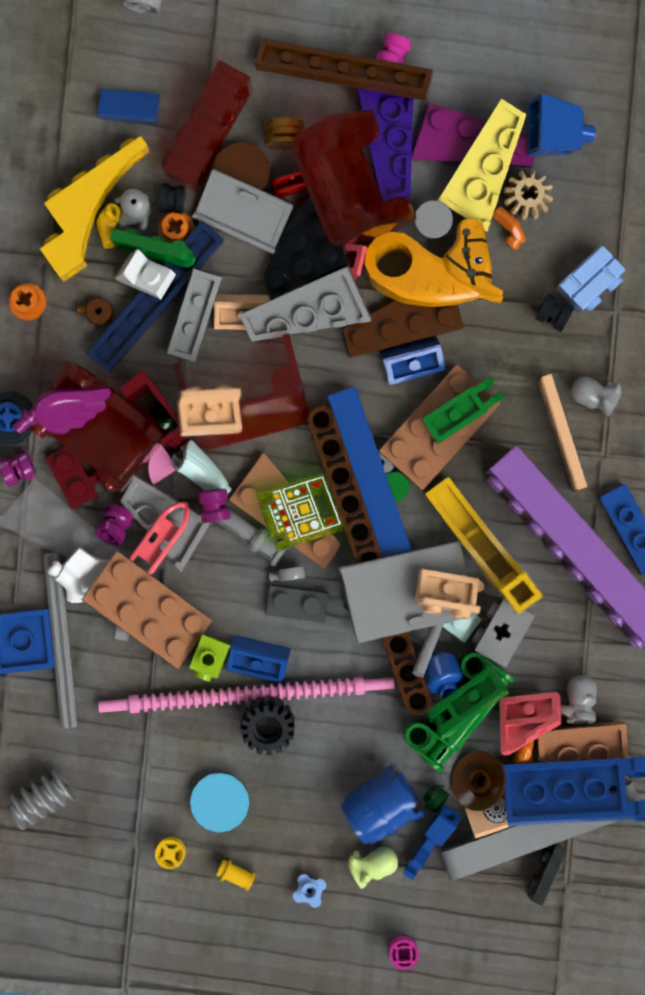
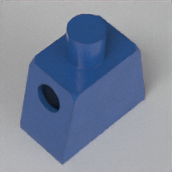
M541 94L528 102L527 156L570 155L580 150L583 142H593L596 135L595 126L583 124V109L580 106L546 94Z

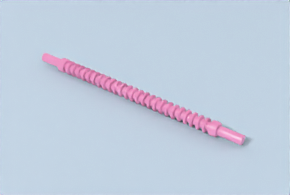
M363 676L354 677L353 680H349L347 677L345 681H341L338 678L337 682L329 679L327 683H324V680H320V683H316L313 680L311 684H307L304 681L302 685L295 682L293 686L287 682L286 686H282L279 683L277 687L270 684L268 688L262 684L261 688L253 685L252 689H248V686H245L243 690H240L237 686L236 690H231L228 687L227 691L219 688L218 692H215L212 688L210 692H206L203 689L202 693L194 690L193 694H189V691L181 694L178 691L176 695H172V692H169L168 696L160 693L158 697L154 693L151 697H147L144 694L142 698H139V695H129L128 699L99 701L98 706L99 713L129 710L132 714L139 713L140 709H144V712H147L149 708H152L155 712L157 708H161L164 711L165 707L173 710L174 706H177L180 710L182 706H186L189 709L190 705L198 708L199 704H203V707L211 704L214 707L216 703H220L223 706L224 702L232 705L234 701L238 705H240L241 701H245L248 704L249 700H254L257 703L259 697L263 696L264 701L269 699V696L281 700L287 697L290 701L291 697H296L299 700L300 696L308 699L309 695H312L313 698L321 695L324 698L325 694L333 697L334 693L342 696L344 692L348 696L351 692H354L355 695H363L365 691L395 689L394 677L364 679Z

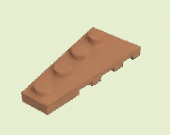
M263 452L229 500L325 569L342 545L329 529L303 537L299 536L295 523L317 517L297 524L302 536L323 529L319 517L314 514L299 520H293L288 505L304 500L302 498L287 503L282 489L292 485ZM293 487L284 490L288 501L301 497L294 494L295 489ZM278 490H281V493H282V496H283V498H284L286 507H287V509H288V512H289V515H290V517H291L292 523H293V525H294L296 534H297V536H298L297 539H294V540H291V541H290V539L295 538L296 535H295V532H294V530H293L292 524H291V522H290V519H289L288 513H287V511H286L285 505H284V503H283V500H282V497H281L280 492L273 493V492L278 491ZM288 492L293 493L291 498L287 496ZM278 493L280 498L275 499L274 494ZM280 499L281 504L277 505L276 500ZM306 502L296 504V508L298 510L300 517L313 514V511L310 507L309 513H301L299 506L306 504ZM279 505H283L284 509L282 510L285 511V515L281 516L280 511L282 510L278 509ZM283 516H287L288 520L286 521L289 522V526L285 527L284 522L286 521H283ZM314 520L319 523L317 529H313L310 525ZM302 524H307L309 526V530L307 532H302L300 530V526ZM291 527L292 531L287 532L286 528ZM292 532L294 537L289 538L288 533Z

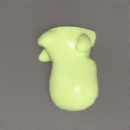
M381 846L374 849L366 857H362L360 852L356 850L350 856L347 865L355 881L362 889L371 879L380 880L393 874L398 867V859L391 848Z

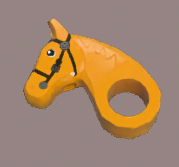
M474 218L459 222L456 231L457 239L442 258L426 250L407 234L399 232H387L376 237L366 249L365 271L371 286L381 294L401 303L440 307L457 305L478 298L501 303L504 292L492 285L491 260L483 223ZM389 252H400L409 257L412 264L405 274L398 277H389L379 271L377 268L378 261Z

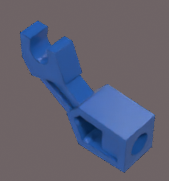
M443 805L423 833V836L426 837L410 858L402 874L411 880L415 878L418 870L424 867L434 846L442 847L457 828L461 819L460 814L447 805Z

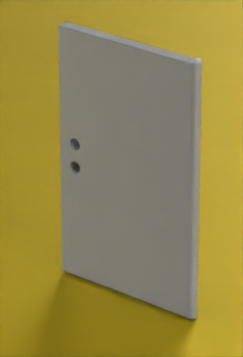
M450 542L340 567L339 572L341 573L356 642L362 643L461 620V618L452 617L451 611L441 610V614H431L423 612L424 607L414 605L420 569L468 577L461 542Z

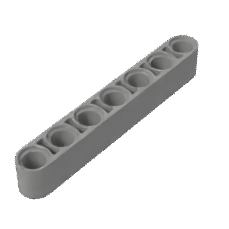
M633 781L625 782L627 802L638 801L639 797ZM611 787L609 792L615 794L618 790L615 787ZM619 820L512 826L476 839L473 837L442 849L440 853L450 880H455Z

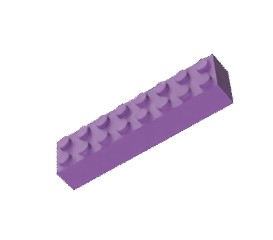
M515 446L485 472L489 477L486 482L497 494L502 491L509 499L505 502L515 515L522 514L528 522L525 526L536 538L538 536L543 537L548 543L545 546L546 550L556 560L558 558L562 559L567 564L565 571L575 582L582 581L587 587L584 592L595 604H602L607 609L604 615L614 626H622L627 632L624 635L626 640L635 649L637 647L640 650L645 649V588L520 448Z

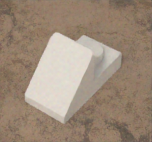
M136 249L128 255L115 279L158 299H162L176 274L171 269L148 260L140 250Z

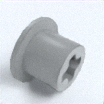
M432 200L425 202L418 208L414 220L416 228L422 235L435 239L448 233L452 227L453 217L447 205L440 201Z

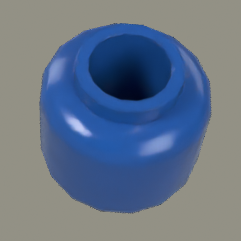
M435 651L432 653L424 679L430 693L447 697L462 685L464 676L455 655L446 651Z

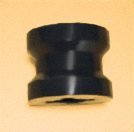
M162 183L158 212L174 211L183 215L186 186L180 185L175 188L171 187L168 183Z

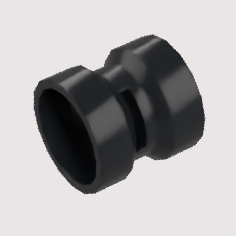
M548 293L535 320L541 323L549 322L554 330L561 333L575 306L569 303H559L555 296Z

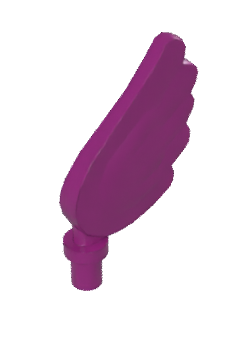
M106 386L89 389H57L47 391L39 395L34 401L33 408L29 412L25 409L21 413L23 416L12 426L19 434H22L31 424L34 426L38 422L45 429L53 433L66 434L70 428H82L86 421L92 420L96 417L97 413L103 411L106 408L105 400L110 397L111 391Z

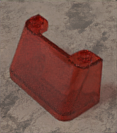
M66 362L45 392L57 389H89L106 386L111 391L110 397L105 400L106 408L97 413L96 417L92 420L86 421L82 428H70L66 434L53 433L45 429L38 422L34 426L31 424L29 429L41 438L47 435L57 439L100 472L99 475L102 477L100 483L112 492L116 490L122 492L162 444L160 440L168 434H164L149 415L88 369L76 362Z

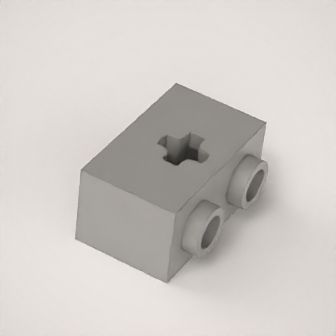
M501 598L499 603L496 601L492 603L486 614L490 618L485 628H478L471 642L475 644L472 650L506 668L535 616L525 610L520 614H515L505 599ZM503 624H506L505 631L508 632V635L496 639L497 632L494 631V627H501Z

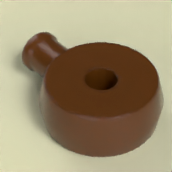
M95 298L87 306L77 305L76 314L86 315L87 319L94 325H104L111 320L113 307L108 300ZM102 309L101 314H96V311Z

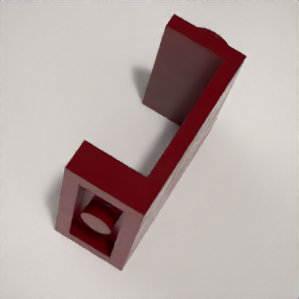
M144 370L120 387V390L132 403L151 390L177 423L178 427L160 440L165 448L173 447L176 450L189 440L187 436H181L178 414Z

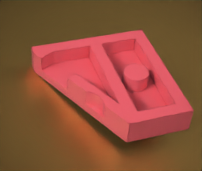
M558 692L510 696L500 699V753L503 756L510 755L561 725V701Z

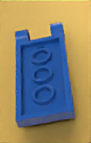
M643 756L503 765L506 774L505 803L507 826L614 820L645 821V800L627 802L625 776L630 778L645 777V757ZM615 787L618 792L612 794L609 792V789Z

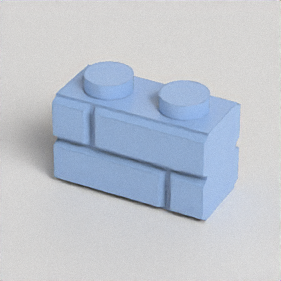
M600 245L556 287V290L569 304L575 306L574 309L579 314L585 308L590 313L602 301L599 295L604 290L608 289L612 292L624 281L620 275L623 274L625 268L603 245Z

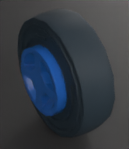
M9 391L0 393V443L10 445L20 443L29 437L35 428V425L31 424L22 434H19L12 426L23 416L21 413L25 409L29 412L33 408L30 401L19 393Z

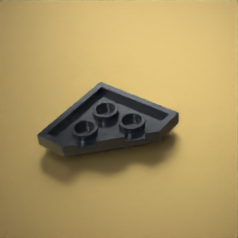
M324 188L299 200L263 275L270 300L341 268L352 266L329 193Z

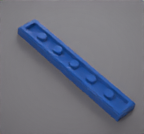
M356 387L329 395L328 399L382 557L412 551Z

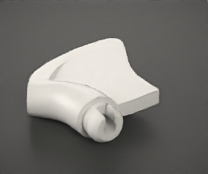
M79 547L65 563L61 564L59 561H53L52 566L48 567L47 572L66 589V599L68 602L80 603L83 602L81 601L82 597L109 560L97 558Z

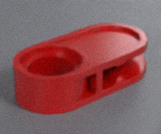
M318 166L277 178L272 181V186L275 191V197H285L326 185L331 182L327 166Z

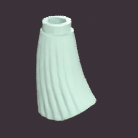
M193 440L185 443L180 448L181 450L172 456L171 465H173V468L192 480L204 491L226 488L228 494L232 490L219 468Z

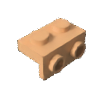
M219 386L214 390H202L200 387H191L182 391L177 400L181 436L240 433L242 430L239 409L241 389Z
M420 569L414 605L424 607L423 612L441 614V610L451 611L452 617L470 619V615L480 613V607L476 606L479 579Z

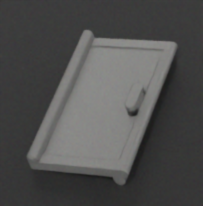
M213 169L196 212L192 214V218L203 221L205 224L273 254L294 205Z

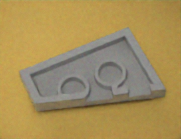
M136 475L120 502L132 513L137 522L148 531L167 507L181 501ZM181 507L171 511L166 518L174 521L180 527L184 517V509ZM189 507L188 524L168 553V556L174 561L175 566L181 572L211 522L202 523L200 513ZM155 532L152 535L154 539H156L158 536V534ZM164 540L160 548L164 550L169 542Z

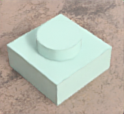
M473 616L470 619L444 623L443 628L465 643L482 619L478 616Z

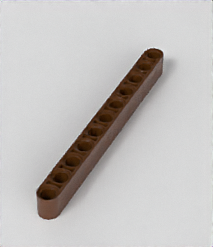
M316 407L309 414V428L356 564L361 563V556L366 552L374 553L377 559L383 558L334 414L327 407ZM318 413L326 414L330 418L329 425L322 429L317 428L313 424L315 415ZM327 441H335L339 445L340 450L337 455L330 457L324 454L322 450L323 445ZM340 468L345 469L349 474V480L342 485L336 484L332 479V473ZM352 496L357 499L359 506L355 512L348 513L343 510L341 503L345 497ZM356 524H362L368 529V536L363 541H357L351 535V529ZM405 632L383 637L382 641L406 709L414 715L426 713L431 706V697L424 677L415 676L412 680L405 681L399 675L402 666L409 664L415 667L417 662V656L409 633ZM395 636H401L406 641V648L401 653H395L390 649V641ZM414 693H422L425 696V704L420 709H414L409 705V699Z

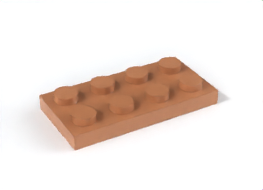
M458 364L378 451L421 491L501 404L498 402L487 409V413L437 445L421 420L468 388H474L479 384ZM487 390L477 394L482 403H485L492 397Z
M115 551L81 599V601L176 669L180 668L212 622L210 618L118 551Z

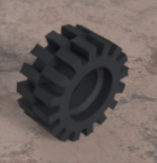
M264 696L259 697L258 703L254 700L251 701L250 708L245 707L241 718L242 739L244 743L248 742V748L253 750L256 747V753L262 754V750H267V755H272L273 749L280 753L282 752V746L285 748L289 746V740H293L295 731L293 712L291 713L289 705L284 706V701L281 699L274 702V697L269 696V701H264ZM263 717H273L278 721L279 728L273 734H263L258 731L256 727L257 722Z

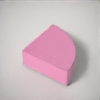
M162 444L155 449L149 460L148 471L153 485L176 471L173 465H171V457Z

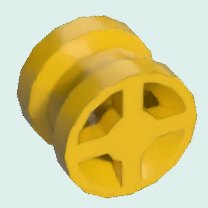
M174 836L162 839L155 850L157 863L165 869L178 867L186 855L184 842Z

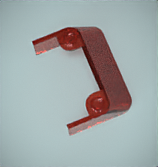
M289 333L284 334L283 337L290 364L280 366L273 372L271 384L274 393L239 402L242 423L240 433L195 435V441L202 449L215 450L298 428L306 423L309 417V409ZM175 363L173 365L180 392L188 387L180 363Z

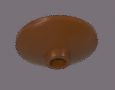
M474 751L465 755L457 763L452 775V789L457 801L465 808L473 811H484L493 807L502 797L506 786V774L502 763L493 754L484 751ZM485 777L486 783L484 787H482L481 781Z

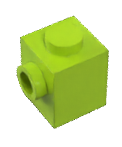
M203 634L189 667L195 670L194 676L209 682L212 677L217 679L231 644Z

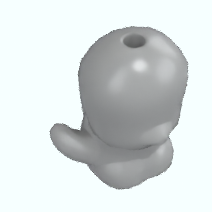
M131 188L125 191L122 196L114 199V202L120 203L121 206L120 218L118 220L120 226L140 224V230L144 231L147 228L148 217L151 213L148 195L136 188Z
M582 376L576 379L572 385L571 396L574 401L586 406L587 409L597 407L602 411V414L609 417L620 399L622 388L619 382H616L614 385L608 382L606 386H603L591 377Z
M578 675L571 678L567 684L569 706L561 705V713L566 715L565 719L569 724L588 725L595 723L596 713L592 710V707L596 704L597 684L594 679L586 675Z

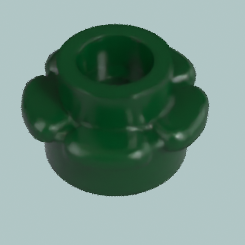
M433 785L423 797V800L426 802L425 809H431L436 813L444 805L450 795L443 789L444 785H440L438 788Z

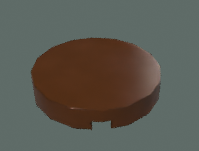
M246 142L233 143L224 147L216 156L212 170H218L262 191L267 188L271 176L270 163L265 153L257 146Z

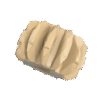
M522 170L519 171L518 180L510 177L508 183L511 187H505L503 190V194L510 196L504 201V205H514L510 212L513 216L518 210L522 211L521 220H526L528 212H530L534 220L538 219V210L546 213L549 208L545 203L553 201V196L546 194L552 190V185H542L546 179L545 175H541L538 180L535 179V170L530 171L528 178H526ZM531 190L534 193L532 198L525 200L523 198L524 192L527 193Z

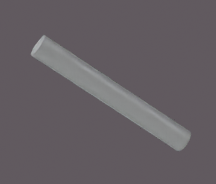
M443 624L429 628L412 672L415 676L424 677Z

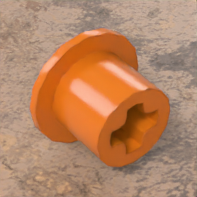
M173 211L166 214L160 220L158 235L171 244L176 240L184 241L195 229V225L186 213L181 215Z
M22 283L16 286L10 293L9 308L18 319L31 321L40 317L44 312L46 296L37 285Z

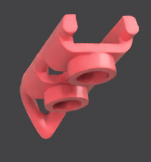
M178 502L167 507L158 516L129 559L134 561L137 556H140L152 565L148 571L152 575L184 532L190 515L189 504L187 502ZM181 507L184 509V517L180 527H178L174 521L168 520L166 516L171 511ZM155 532L158 534V536L155 539V541L151 543L148 540ZM166 540L169 543L162 551L159 547Z

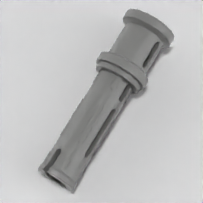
M230 510V519L217 521L227 530L248 543L253 553L257 551L269 559L274 567L289 547L288 544H281L268 535V530L262 528L259 530L232 510Z

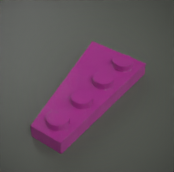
M429 103L412 155V161L429 160L440 163H461L487 121ZM521 132L509 167L531 168L535 157L527 156V134Z

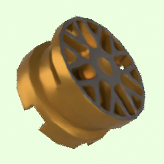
M279 117L272 118V123H269V120L264 121V131L267 132V136L264 137V147L275 150H292L304 147V137L301 134L304 131L303 120Z

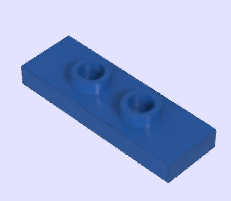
M625 483L599 497V500L640 575H644L645 518Z

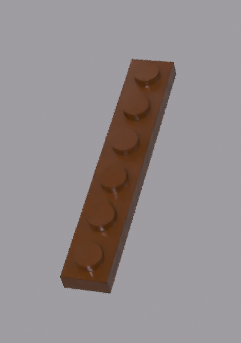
M267 39L261 40L255 60V69L424 101H427L433 78V69Z

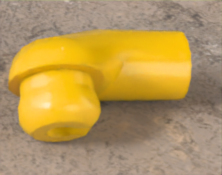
M115 203L107 204L96 221L103 248L106 249L115 246L110 237L118 224L121 213L120 207Z

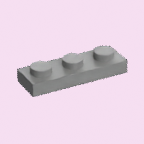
M192 268L166 351L167 354L193 362L196 361L222 279L221 277Z

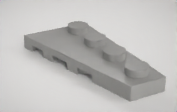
M349 266L240 314L252 342L372 321Z

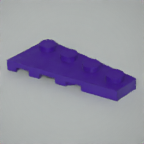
M357 88L381 203L409 198L411 195L413 98Z

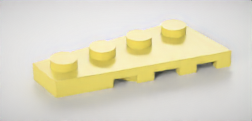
M501 98L438 198V201L444 203L466 219L474 218L483 223L485 231H488L527 114Z

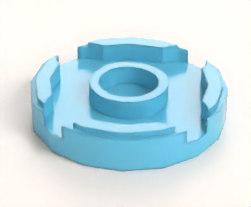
M222 772L211 773L202 778L193 789L190 799L191 812L197 823L207 830L218 833L230 831L239 826L246 817L250 804L248 791L243 782L232 774Z

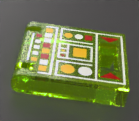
M324 473L256 495L258 502L271 500V502L260 506L271 540L282 538L283 536L285 540L274 544L276 551L340 532L344 528ZM321 492L330 516L322 518L314 496L321 494Z

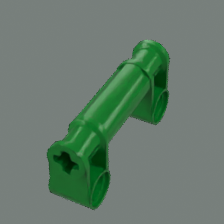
M465 651L458 658L461 671L469 680H472L490 666L495 668L505 687L508 683H513L515 680L496 664H492L488 659L475 651ZM477 657L479 660L478 669L475 672H467L465 668L467 660ZM496 703L461 726L447 739L441 740L434 730L420 720H411L404 725L402 730L403 739L413 750L421 755V758L441 773L444 770L443 765L453 753L459 751ZM417 727L423 728L424 737L418 742L411 741V731Z

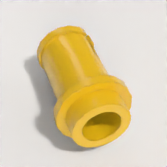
M223 859L216 872V876L220 877L221 882L226 880L246 891L250 889L256 874L233 864L231 859L228 861Z

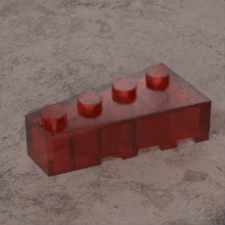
M218 60L200 98L196 100L191 109V115L187 123L182 125L177 134L176 140L178 141L173 150H168L162 161L165 176L194 192L197 191L252 93L250 76Z

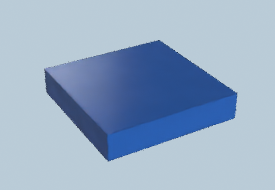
M49 609L0 615V674L55 668Z

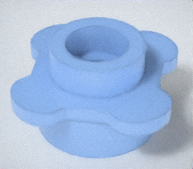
M307 874L300 875L298 877V889L293 893L294 901L297 903H309L313 908L319 907L322 902L320 898L321 893L326 889V882L321 878L309 877ZM311 888L313 890L312 893H307V889Z

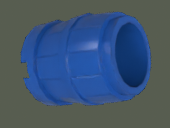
M391 764L383 769L382 774L361 783L341 803V808L349 824L364 844H374L389 835H394L397 833V830L411 820L416 821L425 815L423 808L419 811L417 810L416 803L419 802V799L402 772L398 775L393 772L397 768L395 764Z

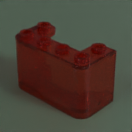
M373 110L329 114L297 134L292 142L294 157L325 234L333 245L340 246L372 240L385 233L395 232L417 219L411 203L405 197H395L384 202L363 149L373 144L379 137V123Z

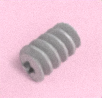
M54 769L51 771L53 780L49 781L43 775L41 776V787L35 782H31V793L21 788L22 798L18 799L13 793L10 795L11 804L8 806L13 820L21 830L27 828L26 821L31 825L37 822V815L42 819L47 817V809L50 812H56L58 810L57 803L63 807L68 804L67 796L71 800H76L64 777Z

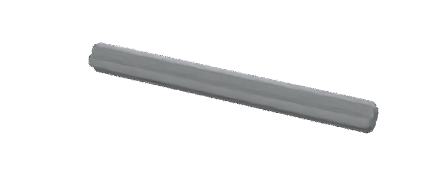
M55 552L44 554V566L61 728L68 729L77 726L64 587L47 572L48 567L52 566L53 561L61 563L60 554Z

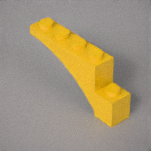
M141 136L137 139L134 137L127 139L120 145L119 148L121 150L114 155L107 154L101 157L95 163L96 167L88 173L86 171L80 172L72 178V184L65 189L60 187L47 196L48 200L44 204L64 232L60 235L55 233L49 236L43 242L44 246L40 250L63 282L88 266L84 261L90 232L99 210L120 178L136 162L150 152L148 145Z
M447 477L424 494L457 540L461 542L463 548L493 589L499 591L515 614H520L543 597L527 573L523 571L501 545L450 477Z

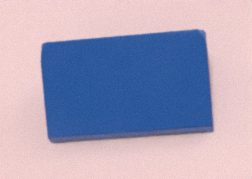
M102 89L97 115L99 119L157 124L160 94Z
M437 337L389 348L380 352L389 385L446 371L441 345Z
M234 635L225 670L283 684L291 649Z

